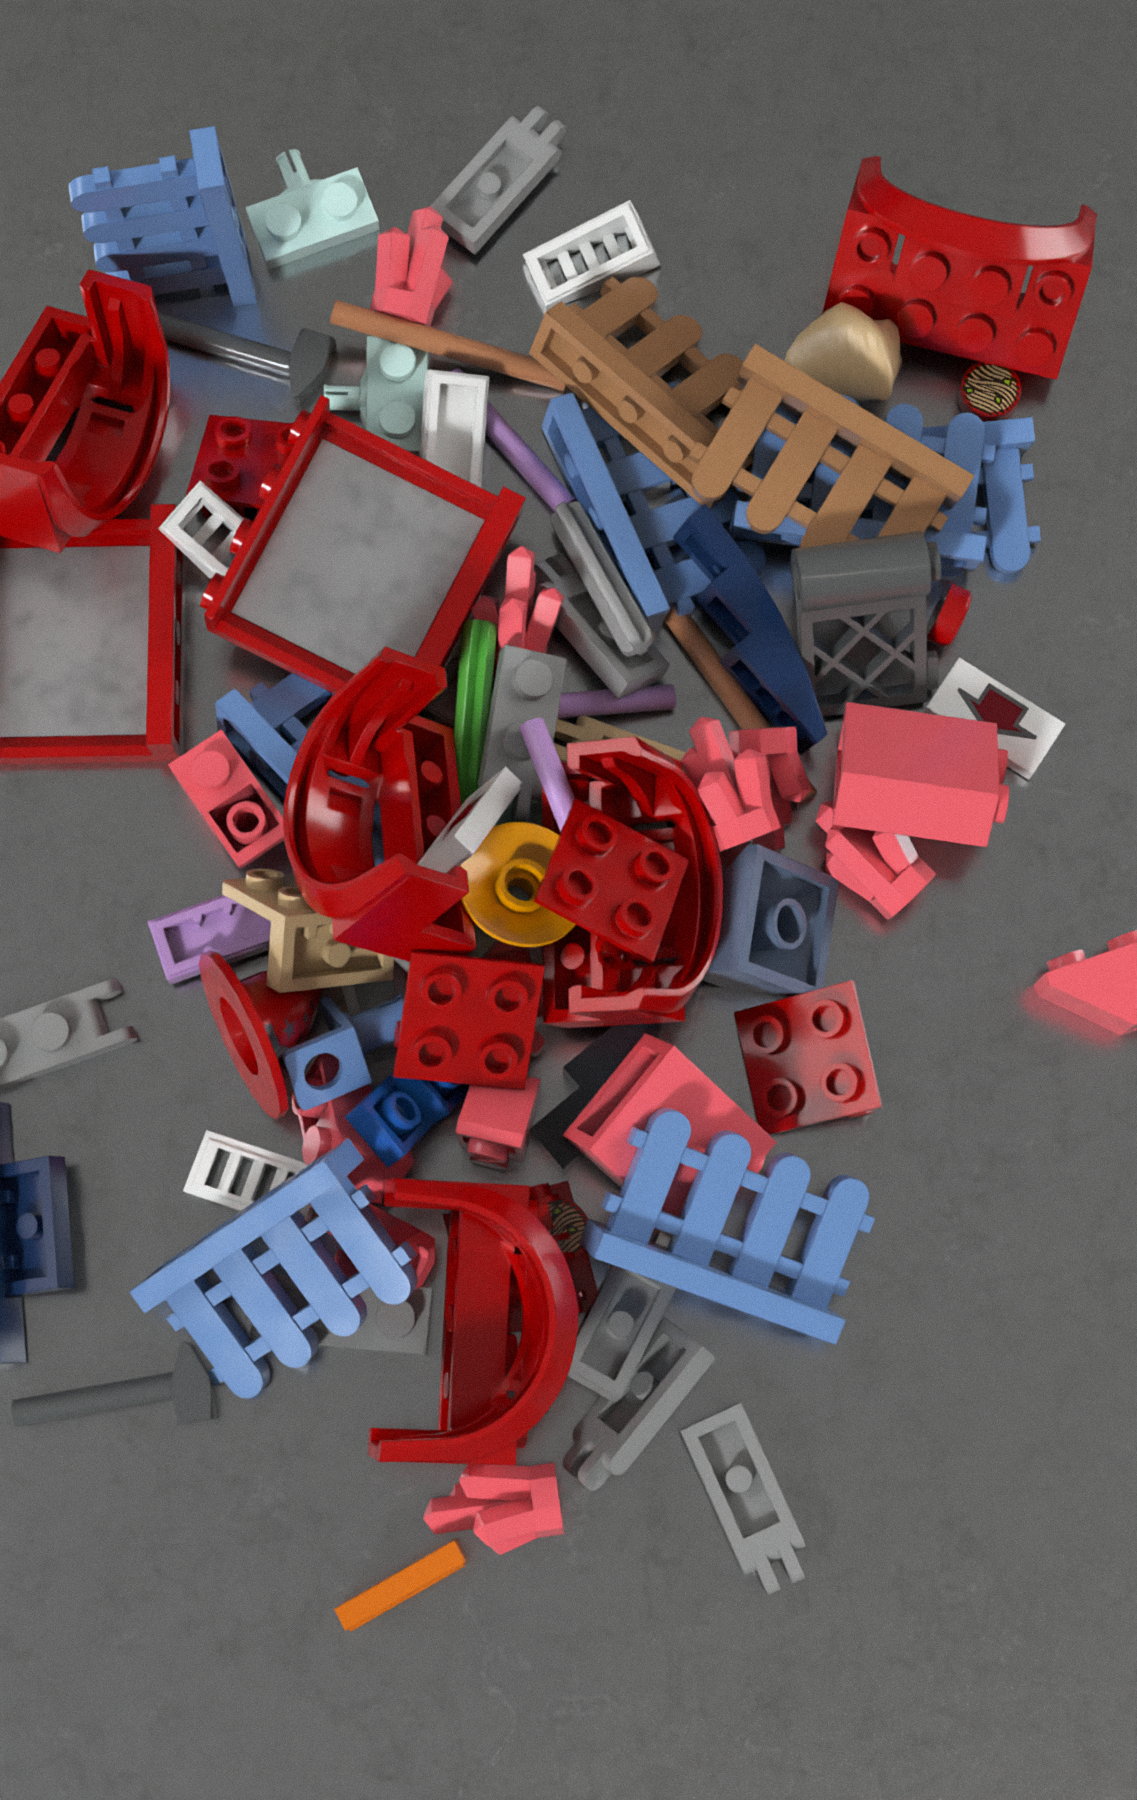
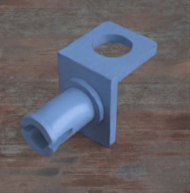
M399 994L392 1000L351 1017L347 1012L342 1013L329 996L319 1000L329 1032L287 1049L282 1053V1060L295 1098L302 1110H309L372 1083L365 1062L367 1059L366 1053L394 1041L396 1021H401L403 994ZM323 1053L335 1055L339 1060V1070L332 1081L321 1086L311 1085L306 1082L304 1071L306 1065L313 1057Z

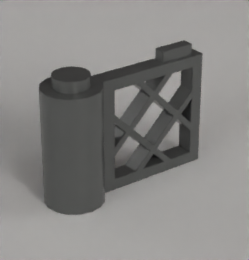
M922 531L792 549L791 572L797 609L798 652L808 671L815 696V685L833 667L852 679L840 693L816 697L822 717L844 714L846 702L880 707L927 702V690L939 688V656L936 650L927 651L926 595L930 594L931 582L941 579V560L936 542L926 543ZM910 609V622L892 640L873 627L887 612ZM841 619L851 627L830 649L813 637L814 622ZM865 636L881 647L882 650L860 670L843 657ZM909 644H910V652H908L907 650H905V648H906ZM814 654L820 657L816 663L814 662ZM895 658L911 668V683L884 687L874 680Z

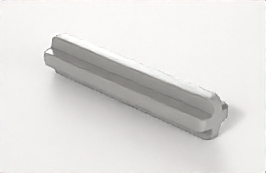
M577 501L568 504L565 502L560 503L555 507L556 511L550 516V523L621 653L627 657L645 654L649 651V646L655 641L654 632L583 505Z

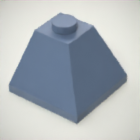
M759 844L747 845L722 873L723 911L720 935L713 960L702 980L723 988L784 998L824 988L839 881L831 875Z

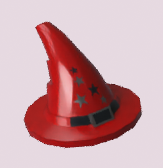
M212 950L202 953L199 961L202 985L220 1035L239 1074L252 1096L266 1114L274 1119L285 1116L289 1105L284 1079L288 1074L282 1060V1053L301 1044L311 1030L320 1003L319 1000L322 997L323 988L279 993L266 985L267 971H261L239 980L233 969L219 953Z

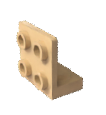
M251 869L246 872V878L223 880V895L271 921L266 985L275 991L285 993L393 980V957L333 940L332 918L315 912L307 904L297 886L294 874L285 875L280 871L272 869Z

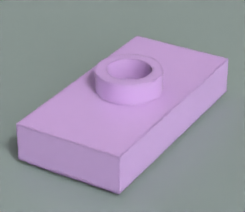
M225 895L147 921L166 979L170 984L199 975L201 954L209 950L219 953L228 964L269 950L271 921Z

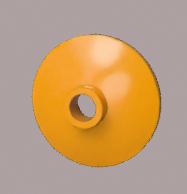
M510 822L494 826L474 854L459 866L467 871L469 893L461 899L462 904L470 918L485 933L510 945L538 947L563 938L576 926V924L533 902L559 837L557 833L540 825L526 822ZM512 886L521 887L527 892L529 900L523 901L515 898L509 893L508 888Z

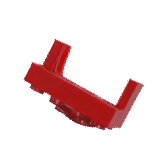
M881 157L863 158L848 205L822 314L843 302L860 309L873 320L890 319L898 327L900 343L1057 380L1092 269L1095 224L1098 214L1090 207L1081 205L1078 218L1075 221L1051 226L1016 224L977 217L930 203L901 190L883 176L881 172ZM902 234L905 238L898 265H896L892 260L898 236ZM1028 266H1033L1026 292L1020 293Z
M91 269L87 270L79 284L87 316L46 306L0 382V536L60 554L71 536L84 537L94 533L125 510L139 494L157 459L165 432L170 401L169 355L152 287ZM102 397L112 400L119 405H130L134 412H126L101 405L90 399ZM80 406L70 435L55 462L45 461L74 410Z
M386 646L327 702L315 718L299 748L290 773L284 801L283 831L287 854L297 886L304 900L315 912L332 918L334 941L410 962L411 950L466 956L476 948L474 921L466 912L461 901L469 893L467 871L455 865L445 874L417 865L461 807L453 728L416 716L447 688L446 670L443 667ZM331 770L342 777L353 776L365 780L370 787H361L330 777L327 772ZM376 799L380 806L384 862L377 866L374 864L372 850V826Z
M635 736L567 743V762H562L561 764L576 799L629 828H632L634 824L671 821L677 827L637 832L688 859L689 862L654 962L675 961L671 964L636 966L634 963L645 961L634 956L632 960L624 963L621 968L609 969L600 964L597 959L598 953L595 949V943L598 936L576 925L563 938L543 945V964L545 965L543 976V1024L563 1028L685 1022V1004L710 967L717 948L722 922L723 879L721 860L714 828L706 806L694 784L682 771L681 761L662 753ZM542 787V827L548 828L560 835L559 827Z
M400 1178L383 1179V1206L449 1210L438 1430L370 1428L367 1455L376 1461L516 1465V1449L525 1447L528 1431L540 1421L559 1395L568 1376L576 1348L578 1332L576 1291L571 1272L562 1251L547 1228L538 1220L537 1201L529 1200L530 1185ZM515 1247H519L522 1254H514ZM521 1293L523 1322L517 1351L515 1334H507L509 1307H517ZM507 1390L516 1392L513 1399L507 1397Z

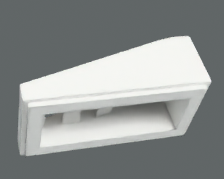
M631 200L523 254L544 305L548 310L560 301L566 304L600 291L603 283L611 277L616 278L621 283L661 265ZM626 233L633 249L622 253L615 237ZM604 242L611 260L600 264L593 245ZM581 251L589 271L581 275L578 274L570 254ZM556 259L559 260L567 282L557 286L547 264Z
M199 481L158 529L211 579L216 572L225 576L228 568L221 562L230 553L229 549L232 539L244 518L203 482ZM204 505L212 513V516L192 538L183 529ZM222 523L230 531V534L210 554L202 546Z
M206 1130L183 1192L240 1212L254 1202L266 1166L277 1170L269 1190L271 1191L287 1180L289 1175L296 1174L308 1165L304 1162ZM218 1150L230 1153V1156L216 1189L205 1184ZM245 1158L253 1161V1165L241 1196L231 1194L230 1191L242 1159ZM309 1203L301 1208L299 1212L308 1223L312 1220L315 1210Z

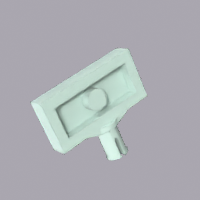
M297 149L289 150L290 160L295 172L292 171L285 152L276 158L288 189L276 197L245 207L247 217L268 270L380 230L379 220L358 167L326 179L310 180L301 159V153Z
M367 336L366 369L361 378L360 386H332L324 384V396L330 399V410L360 411V418L365 430L419 456L427 352L378 337Z

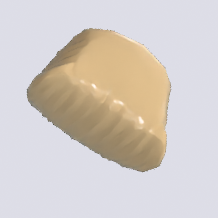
M841 302L825 311L796 337L791 347L787 350L785 362L838 394L850 396L857 402L878 399L887 400L891 396L893 384L902 364L898 327L890 319L873 320L860 309Z

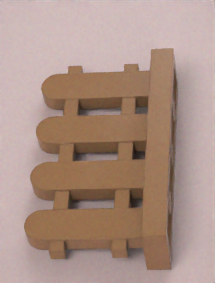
M611 277L603 283L600 294L603 297L584 310L575 303L567 307L562 301L547 310L529 354L700 505L706 504L711 510L720 503L725 495L716 501H704L693 492L691 479L698 464L689 459L688 456L697 441L709 447L720 427L717 428L705 416L722 403V399L730 386L740 392L743 391L741 388L742 383L737 381L743 361L734 355L726 353L719 354L712 360L705 357L696 349L702 337V328L699 323L685 315L673 316L665 322L652 311L658 298L657 288L652 282L642 277H631L623 283ZM635 324L647 336L627 349L616 337ZM680 363L692 375L675 388H672L660 377ZM755 446L741 467L746 471H749L752 467L753 458L750 455L754 453Z
M754 344L744 360L737 378L738 382L745 385L743 391L740 392L730 386L722 399V404L731 408L714 439L709 447L697 441L688 456L689 459L698 464L691 479L692 490L697 497L704 501H716L726 494L732 484L752 496L747 506L745 517L747 524L753 531L760 534L772 533L779 528L784 518L787 517L807 529L801 539L799 548L860 540L850 534L872 495L877 496L894 507L877 537L922 531L924 534L927 528L939 533L948 519V516L938 511L941 504L952 509L962 498L974 478L973 474L757 344ZM778 406L800 418L798 423L795 425L775 413ZM764 429H766L786 443L764 479L761 480L741 467ZM832 439L853 450L854 453L851 458L830 446L829 444ZM820 462L839 473L840 476L818 513L797 502L796 498L816 465ZM888 471L908 483L906 489L903 490L883 478Z

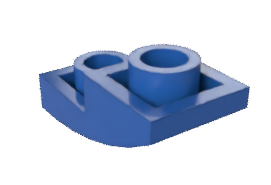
M392 1071L345 1118L385 1166L389 1168L405 1156L434 1124L454 1109L467 1094L470 1084L393 1077Z

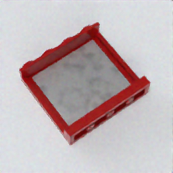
M321 395L312 413L303 409L297 416L287 443L292 445L293 448L283 467L274 463L266 474L258 497L265 501L255 520L252 521L244 518L239 525L229 552L235 554V557L225 576L216 572L204 591L200 607L206 609L204 618L207 631L333 694L342 688L385 646L444 668L462 633L463 624L469 619L473 606L479 600L521 518L526 497L504 486L499 495L496 496L331 413L330 399Z
M151 504L150 519H112L88 536H71L61 554L0 536V765L170 762L181 756L185 554L158 529L175 510L176 504Z

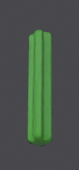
M479 619L465 621L461 638L453 729L461 805L479 789L478 778L492 696L497 626L493 622Z

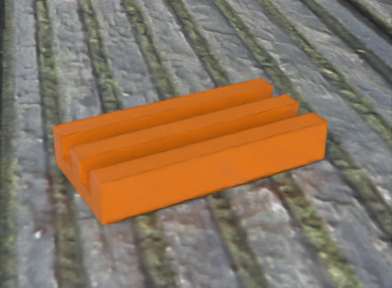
M456 1538L336 1607L334 1611L344 1630L349 1629L351 1632L463 1568L469 1558L459 1539Z

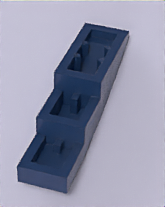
M704 504L684 522L673 538L711 581L696 600L736 645L719 662L776 727L796 726L797 748L799 754L802 755L828 734L808 671L779 609L748 558L708 506Z

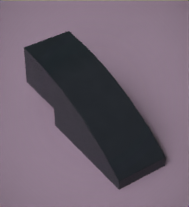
M663 1023L612 1026L563 1067V1077L575 1091L529 1129L532 1140L562 1176L585 1156L563 1134L645 1033L659 1039Z

